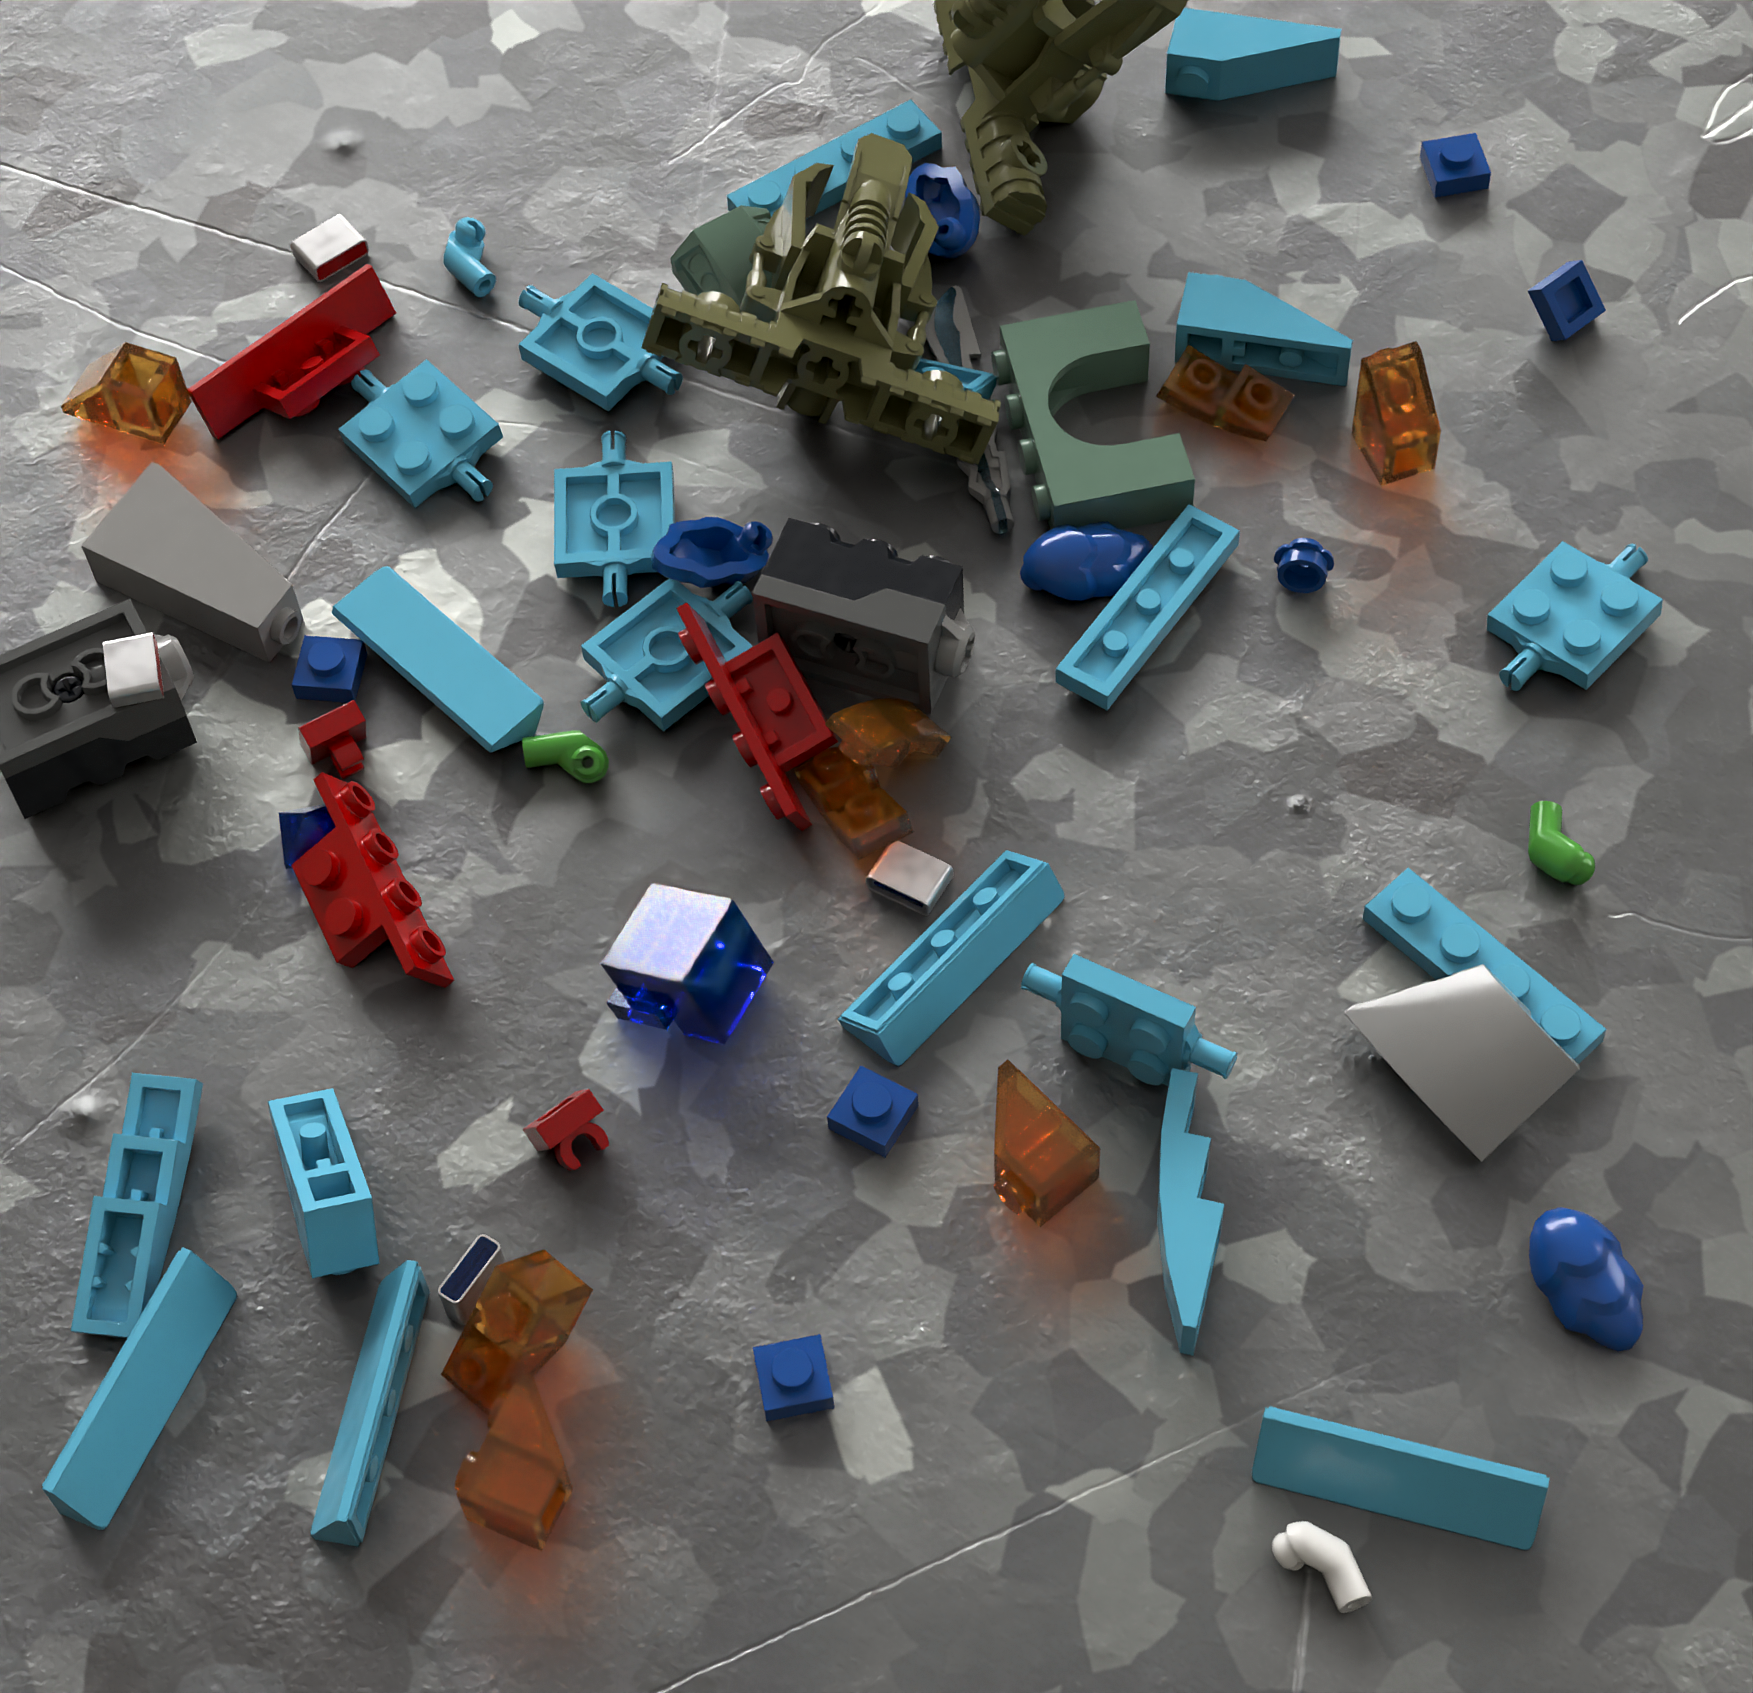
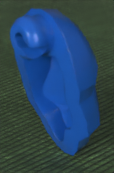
M924 163L917 167L909 176L905 200L909 192L924 200L939 227L928 253L943 259L957 258L966 253L977 238L980 224L979 204L976 197L967 188L966 182L956 167L942 168L936 164Z
M704 517L698 520L673 523L669 525L667 534L653 548L651 554L652 569L667 578L693 584L700 588L727 584L731 587L737 581L744 584L753 579L766 565L769 557L766 549L772 545L773 536L770 529L760 522H749L744 527H741L719 517Z
M1109 522L1091 523L1080 527L1066 524L1045 532L1032 543L1023 556L1024 565L1021 567L1020 576L1028 588L1033 590L1044 589L1068 600L1083 601L1092 597L1112 596L1120 590L1153 549V545L1143 535L1120 530Z
M1562 1207L1546 1211L1535 1221L1529 1243L1531 1273L1537 1287L1547 1296L1555 1315L1567 1330L1586 1334L1600 1345L1617 1352L1631 1349L1639 1340L1643 1330L1641 1298L1644 1285L1634 1268L1623 1257L1620 1242L1598 1220L1581 1211Z

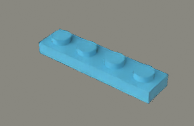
M910 99L728 194V211L741 205L765 208L772 217L773 213L782 206L793 175L815 163L834 165L815 212L817 214L842 201L854 149L859 138L873 133L904 144L913 158L912 163L942 148V132Z
M1188 504L1056 667V683L1108 710L1237 548L1240 530Z
M1410 868L1402 872L1365 905L1363 920L1435 980L1484 964L1531 1011V1017L1578 1064L1603 1042L1606 1032L1604 1026Z

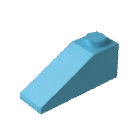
M1184 8L1180 16L1175 20L1167 52L1165 93L1220 101L1336 77L1342 29Z
M1188 272L1177 320L1175 362L1347 386L1352 339L1247 280Z
M331 1088L268 1101L269 1113L297 1230L312 1278L330 1274H347L358 1268L380 1264L372 1197L334 1089Z

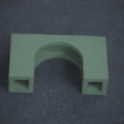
M1136 300L1000 325V350L991 352L994 376H997L998 386L1007 384L1009 395H1005L1004 402L1008 424L1011 430L1020 429L1023 439L1018 440L1021 468L1024 475L1034 474L1036 485L1031 487L1035 515L1038 521L1047 520L1050 530L1066 524L1080 527L1099 522H1109L1121 530L1177 519L1188 504L1193 506L1195 478L1180 433L1119 445H1096L1072 437L1059 427L1053 418L1055 413L1065 403L1082 394L1148 381L1150 342Z

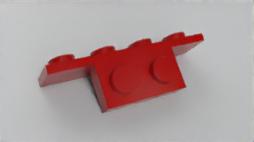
M366 264L186 391L210 433L216 439L224 436L263 407L288 419L305 415L318 406L323 395L338 385L352 382L356 374L360 377V371L365 370L364 366L380 356L371 337L366 334L395 315L396 311L373 267Z
M687 602L677 607L676 609L686 626L684 630L678 632L679 638L696 665L703 661L705 662L713 678L705 683L708 694L723 716L731 712L740 731L732 735L733 741L747 765L752 768L758 764L768 783L759 789L770 811L777 820L786 816L801 831L812 826L785 772L839 741L784 639L778 633H775L726 662L704 619Z
M321 772L313 780L335 824V828L291 866L336 963L354 968L389 938L406 975L446 988L454 981L443 958L446 955V949L440 938L428 927L419 908L422 905L421 897L413 885L405 879L396 861L399 856L398 850L393 841L382 832L373 813L376 808L374 800L360 784L354 781L347 783Z

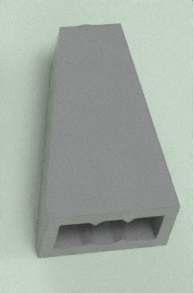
M154 462L149 464L81 545L96 582L268 663L272 661L283 645H288L295 639L300 630L301 622L304 620L293 585L169 472Z

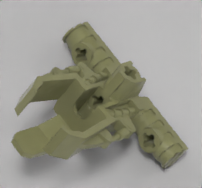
M934 0L933 7L939 33L943 35L944 39L942 44L944 55L948 56V72L952 75L958 69L967 66L976 99L962 116L960 124L962 132L966 134L965 145L967 152L971 155L969 163L973 172L976 193L981 198L979 206L982 216H987L1016 231L1017 234L1024 236L1034 228L1037 222L1043 220L1048 207L1040 178L1047 171V162L1040 149L1031 141L1029 133L1039 125L1038 121L1074 123L1097 101L1102 92L1104 81L1107 80L1106 74L1110 76L1115 75L1122 66L1123 57L1179 17L1188 0H1102L1096 5L1094 0Z
M873 133L861 137L857 141L834 229L816 224L805 239L806 218L815 215L834 165L815 163L793 175L782 206L773 213L763 235L756 238L749 256V261L753 264L752 271L747 276L745 294L740 309L731 297L723 293L710 291L696 295L682 290V292L668 288L667 284L662 283L641 346L642 349L647 350L646 352L674 359L675 362L686 366L690 365L698 370L708 371L707 373L718 377L729 378L747 387L758 388L767 394L777 397L779 393L776 408L784 410L787 405L792 410L803 415H820L818 422L825 425L838 402L841 401L844 420L868 426L886 435L887 433L894 435L901 440L912 444L916 443L944 455L945 453L970 464H979L999 419L1000 400L993 399L991 401L982 398L980 393L968 389L964 391L961 381L947 371L931 370L924 373L915 371L924 352L923 346L926 341L925 328L937 305L936 298L931 294L932 273L927 255L939 227L925 201L912 193H908L902 207L913 159L905 145ZM763 270L772 272V288L766 287L767 278ZM899 318L915 322L914 326L907 331L906 336L896 331Z

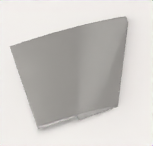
M1484 964L1431 982L1427 981L1402 991L1367 1002L1353 1004L1344 1013L1403 1081L1481 1162L1580 1070V1065L1531 1017V1011Z

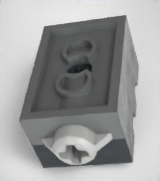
M788 518L752 592L758 643L778 633L784 639L805 678L928 714H932L948 676L958 677L963 674L969 665L974 650L975 632L964 615L963 566L952 564L946 559L935 555H921L915 561L898 557V553L893 546L879 539H862L856 545L842 542L839 534L833 528L822 523L810 524Z
M131 599L0 654V770L24 819L65 802L68 790L80 784L91 781L101 786L123 776L126 764L147 755L159 760L197 743L181 703L188 687L192 684L194 673L176 637L154 634L159 651L164 698L113 708L107 688L103 642L148 633Z

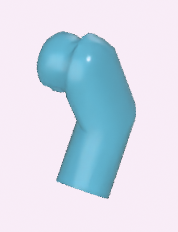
M465 217L456 223L455 230L448 237L443 262L446 269L474 295L483 297L490 293L496 283L495 275L480 263L484 249V242L482 240L485 237L486 231L480 221Z

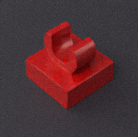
M355 700L298 727L300 745L311 765L330 756L342 780L364 769L362 764L364 757L356 743L366 738V720Z
M590 1089L575 1091L522 1129L537 1151L550 1150L555 1146L554 1151L557 1161L569 1171L576 1170L581 1166L571 1148L576 1136L584 1135L589 1138L597 1151L604 1150L609 1146V1140L605 1131L600 1126L589 1122L604 1111Z

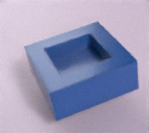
M1476 133L1422 141L1420 160L1434 198L1489 189L1491 171Z
M1583 260L1565 263L1528 290L1551 341L1568 339L1606 311Z
M304 635L292 681V688L296 699L343 703L355 700L356 702L367 658L364 642L358 639Z
M860 1066L827 1116L828 1129L886 1158L918 1108V1094Z
M821 1334L753 1347L766 1422L835 1408Z

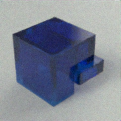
M651 883L601 962L602 967L616 985L606 1004L618 1019L668 1030L674 1020L684 1035L724 1045L774 964L772 958L733 899Z

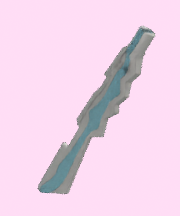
M952 286L938 300L933 314L926 325V342L937 362L973 369L970 359L980 358L981 353L962 289L959 286ZM996 426L979 464H970L957 458V466L969 476V493L983 504L984 509L987 511L992 531L1001 534L1010 531L1015 523L1009 506L1011 489L1005 451H997L996 439L998 431Z

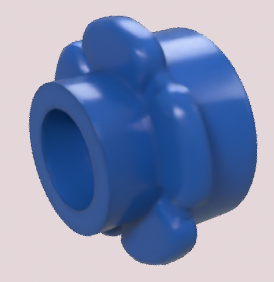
M1297 538L1289 544H1283L1276 550L1274 555V562L1278 564L1277 577L1279 582L1288 590L1297 593H1311L1319 590L1325 584L1328 571L1334 567V558L1330 551L1323 549L1319 542L1310 538Z

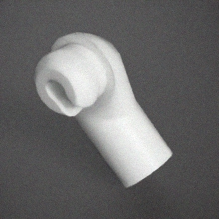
M1308 1521L1288 1524L1286 1527L1287 1532L1275 1536L1272 1542V1551L1277 1562L1285 1569L1298 1570L1304 1564H1307L1322 1572L1340 1613L1357 1610L1372 1600L1371 1593L1348 1544L1342 1539Z

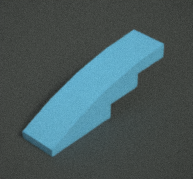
M1172 1068L1161 1129L1157 1226L1164 1290L1180 1353L1194 1356L1221 1235L1224 1204L1201 1199L1208 1170L1211 1138L1189 1133L1196 1102L1198 1073Z
M132 1073L122 1134L113 1133L103 1196L93 1197L71 1326L72 1332L128 1338L158 1286L177 1216L192 1148L203 1083L197 1079Z

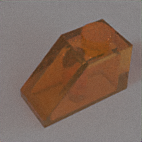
M1006 1060L998 1067L994 1143V1189L1002 1202L1012 1212L1018 1215L1025 1212L1041 1227L1099 1178L1100 1147L1015 1065Z

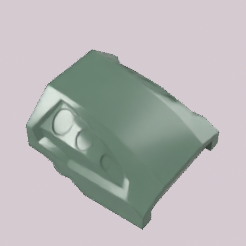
M741 205L692 230L670 258L672 273L684 290L696 295L710 291L723 293L731 297L740 309L745 294L747 276L752 271L753 264L749 261V256L756 238L763 235L765 227L771 219L770 212L765 208ZM763 270L767 278L766 287L772 288V272Z

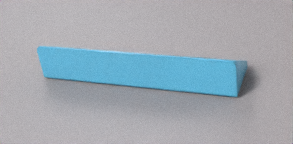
M384 566L375 571L333 606L332 614L488 752L491 753L522 741V737L535 736L544 707L543 699L389 566Z
M1006 850L840 1015L838 1021L841 1026L886 1061L896 1066L902 1065L1063 901L1065 897L1064 891L1049 863Z
M183 1247L180 1251L178 1250L42 1484L43 1491L60 1514L97 1530H104L110 1523L237 1299V1292L233 1286L191 1250Z
M405 1261L387 1275L378 1287L311 1528V1537L316 1540L358 1547L359 1543L363 1542L430 1293L422 1269L417 1261Z
M1270 1406L1269 1408L1265 1407L1251 1474L1252 1480L1260 1484L1521 1550H1529L1533 1545L1550 1480L1544 1474Z

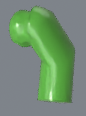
M579 730L522 737L526 768L558 764L573 777L585 783H593L600 780L608 770L609 759L607 753L601 746Z
M1551 801L1534 803L1530 809L1528 854L1530 861L1558 881H1568L1576 886L1589 881L1595 871V860L1591 854L1584 852L1581 845L1561 833L1562 807Z

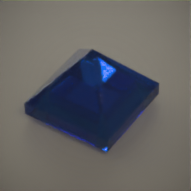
M325 804L278 812L285 868H292L291 865L335 828V824Z

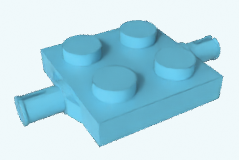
M593 273L574 291L559 299L547 296L532 285L526 287L527 292L525 290L522 291L519 297V306L540 317L537 327L518 344L521 359L607 411H610L635 385L647 380L665 391L668 395L675 393L674 388L676 390L680 388L683 381L682 373L661 363L660 360L664 356H657L641 348L652 315V307Z
M426 359L390 387L384 386L366 369L360 371L363 379L357 374L354 376L351 383L352 388L361 394L369 404L338 429L343 442L414 508L419 506L437 490L454 483H458L475 501L484 500L482 492L486 496L491 493L493 483L485 478L474 466L483 453L503 438L500 426Z
M607 431L601 436L602 461L585 467L554 469V566L557 578L603 577V603L607 606L615 607L614 588L616 587L618 606L621 607L628 602L627 575L657 572L652 569L651 554L653 548L667 534L669 525L675 523L674 472L672 462L639 463L626 460L625 434L620 431H614L615 448L613 449L611 431Z
M1562 541L1487 616V630L1511 644L1518 653L1499 673L1503 684L1506 687H1509L1511 684V690L1518 691L1537 670H1544L1560 674L1587 690L1661 615L1663 599L1630 580L1647 563L1648 557L1641 547L1636 550V544H1628L1610 564H1604Z
M669 578L582 644L583 659L606 680L605 685L581 701V707L586 715L597 723L621 702H625L638 708L662 731L673 725L710 696L705 683L713 679L705 662L703 661L696 665L684 648L678 632L684 630L686 626L676 608L687 602L704 619L727 662L753 647L732 628L729 621L733 615L753 602L749 589L746 586L743 587L742 582L737 581L723 594L711 601L691 593L679 581Z
M1073 954L1062 973V977L1038 967L1034 963L1029 965L1024 974L1021 989L1055 1002L1056 1007L1059 1008L1061 1012V1039L1067 1041L1074 1050L1086 1057L1093 1059L1103 1057L1126 1067L1134 1077L1142 1082L1151 1085L1164 1084L1169 1086L1171 1069L1190 1072L1191 1063L1227 1079L1235 1065L1237 1052H1232L1202 1038V1034L1199 1033L1195 1025V1006L1076 954Z

